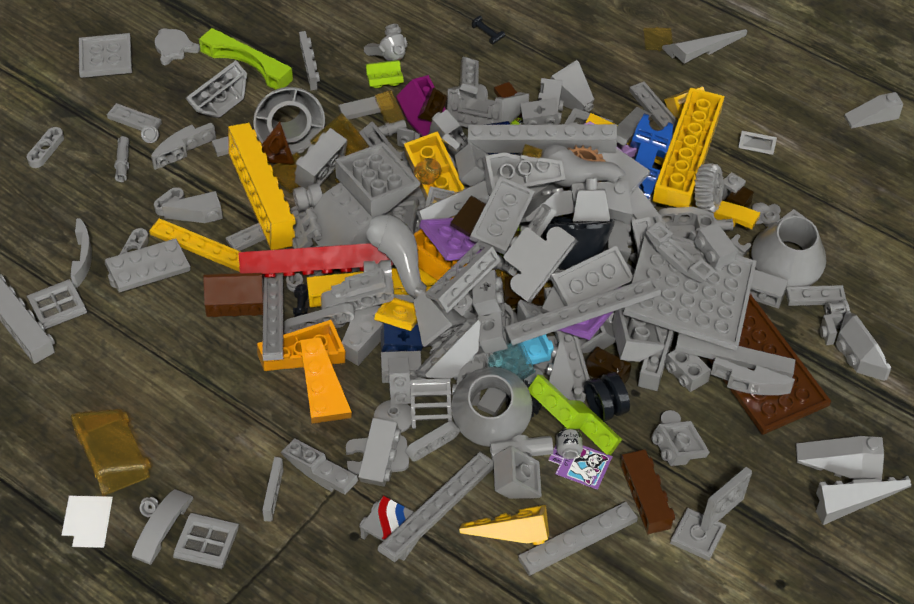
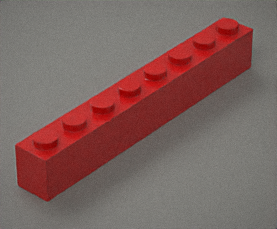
M371 243L238 252L240 273H262L264 277H276V273H283V276H293L298 271H302V275L314 274V270H321V273H333V269H340L341 272H351L352 268L359 267L360 271H364V261H375L378 264L380 260H391Z

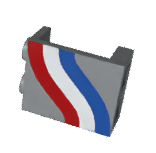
M383 496L379 502L374 503L369 516L362 519L359 526L361 538L365 540L368 534H371L384 541L414 512ZM417 542L412 547H410L399 559L404 561L411 552V550L414 548V546L417 544Z

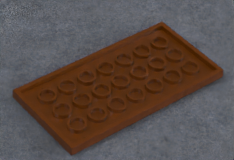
M750 294L739 346L795 359L792 377L795 381L790 394L757 395L729 388L761 434L764 435L830 406L831 400ZM709 359V361H710V362L712 363V365H713V363H714L715 360Z

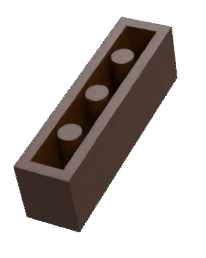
M646 449L623 454L620 466L647 535L671 529L673 520H675V514L673 509L668 506L666 491H662L660 486V476L658 473L655 474L652 457H648Z

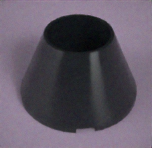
M553 217L542 233V237L544 240H547L548 230L553 227H560L578 241L558 267L568 269L604 251L615 221L613 219H610V221H573V218Z

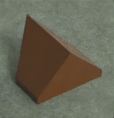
M279 122L262 143V152L266 153L267 162L293 164L294 160Z

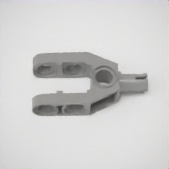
M696 207L664 208L658 211L662 217L670 216L663 218L668 226L693 224L695 225V230H699L718 223L723 230L730 231L733 230L734 226L732 218L716 220L714 213ZM678 229V231L671 232L674 235L687 238L691 230L682 231V229Z

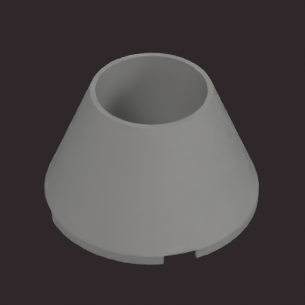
M284 87L270 92L260 101L254 113L253 126L258 139L263 143L279 123L272 119L274 113L279 108L287 105L301 108L296 118L289 122H280L291 154L294 155L304 152L306 148L318 141L324 129L325 115L320 102L313 94L297 87Z
M790 216L767 227L758 234L752 245L751 257L757 261L755 269L788 280L787 287L810 286L821 277L826 266V253L819 232L810 220L801 216ZM783 241L796 243L803 250L792 249L786 246Z
M498 367L481 368L468 374L458 384L452 398V416L464 437L475 444L490 447V442L508 441L525 431L532 415V399L525 383L513 372ZM498 388L510 397L511 403L508 409L501 415L485 417L477 413L472 407L474 397L483 389Z

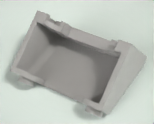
M478 84L477 94L460 90V86L448 88L447 111L463 127H468V125H510L522 113L520 103L529 102V93L519 92L511 97L495 98L494 101L488 99V91L482 84Z

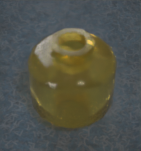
M433 158L423 159L414 169L415 177L423 185L434 183L441 176L442 172L439 162Z

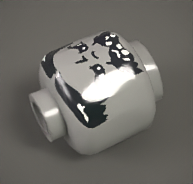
M565 428L560 431L556 436L558 454L565 459L578 457L583 451L582 434L575 429Z

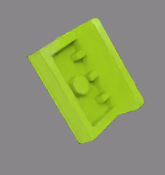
M399 60L366 64L369 86L379 88L387 84L396 86L404 82Z

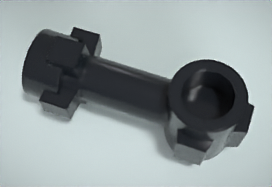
M299 284L294 289V295L297 298V308H293L294 317L308 314V308H305V302L309 297L306 285Z

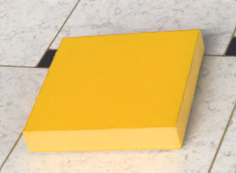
M394 297L392 301L381 305L375 313L374 320L411 331L417 323L414 303Z

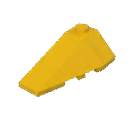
M546 505L518 510L519 513L512 516L503 513L492 521L490 518H483L462 523L459 530L463 534L532 543L533 545L543 544L549 537Z

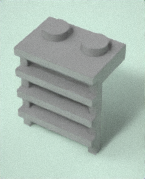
M419 377L410 380L412 429H416V421H452L450 378L426 379ZM447 396V402L415 404V397ZM447 408L448 414L415 416V409Z

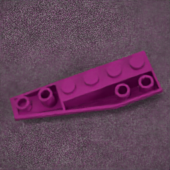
M429 75L412 79L396 96L408 123L421 137L429 134L432 121L418 118L427 93L434 87Z

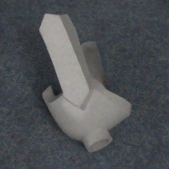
M391 33L384 37L380 44H367L364 47V52L368 56H384L387 61L401 60L405 55V48H407L406 37H403L400 33Z

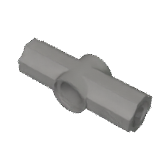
M517 435L508 441L490 442L492 460L494 455L510 446L530 457L553 454L551 436L529 438L526 435Z

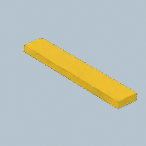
M160 218L149 230L150 235L164 241L176 238L181 248L240 272L238 255L240 251Z

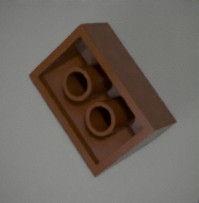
M262 273L203 275L204 303L207 317L263 315L264 287Z

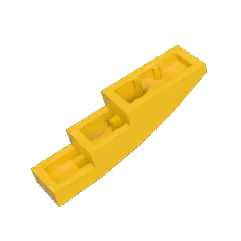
M692 198L690 207L697 208L695 198ZM725 201L721 202L716 212H712L716 220L732 218L733 227L736 224H740L753 229L760 218V212Z

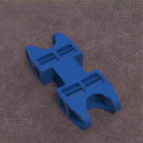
M644 113L634 131L630 146L638 149L634 160L650 170L649 176L639 185L645 196L649 198L661 171L652 168L656 156L664 158L672 139L673 123L668 122L664 129L660 131L653 130L649 124V115Z

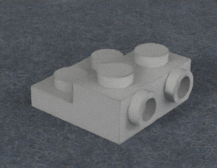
M691 421L659 424L652 434L653 443L659 446L662 451V459L668 461L670 466L686 465L690 459L706 458L710 453Z

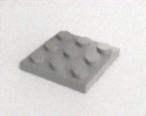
M130 33L79 38L80 78L132 73Z

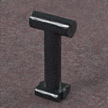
M482 16L472 20V28L479 27L491 37L489 42L492 45L505 37L504 31L496 33L484 24Z

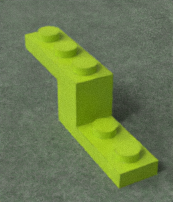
M537 375L528 388L530 394L567 429H580L606 455H611L622 441V438L582 401L568 400L543 375Z

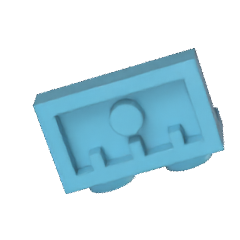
M546 334L518 343L528 366L551 359V353L554 348L552 341L548 340Z

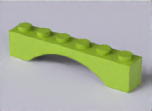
M211 28L199 39L200 51L212 58L240 60L253 66L262 74L267 86L275 90L284 88L293 81L291 67L220 31Z

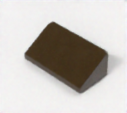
M433 87L426 95L418 118L432 121V117L436 113H442L448 96Z

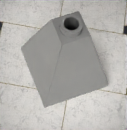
M577 60L551 76V79L562 80L561 100L564 101L565 107L572 110L576 108L586 112L593 109L594 97Z
M426 289L419 291L416 294L417 298L413 300L421 341L424 347L432 346L438 341L443 343L467 320L453 308L448 313L442 311L437 301L427 298L425 295Z

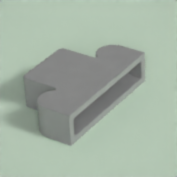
M526 227L518 237L515 236L509 244L510 248L504 255V259L521 271V274H517L511 279L510 285L512 290L529 303L533 301L578 242L560 227H553L548 230L547 240L542 239Z

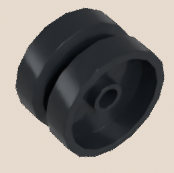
M611 371L603 374L601 379L595 377L585 382L584 390L589 408L603 422L612 419L614 415L621 416L630 411L627 389L616 372Z

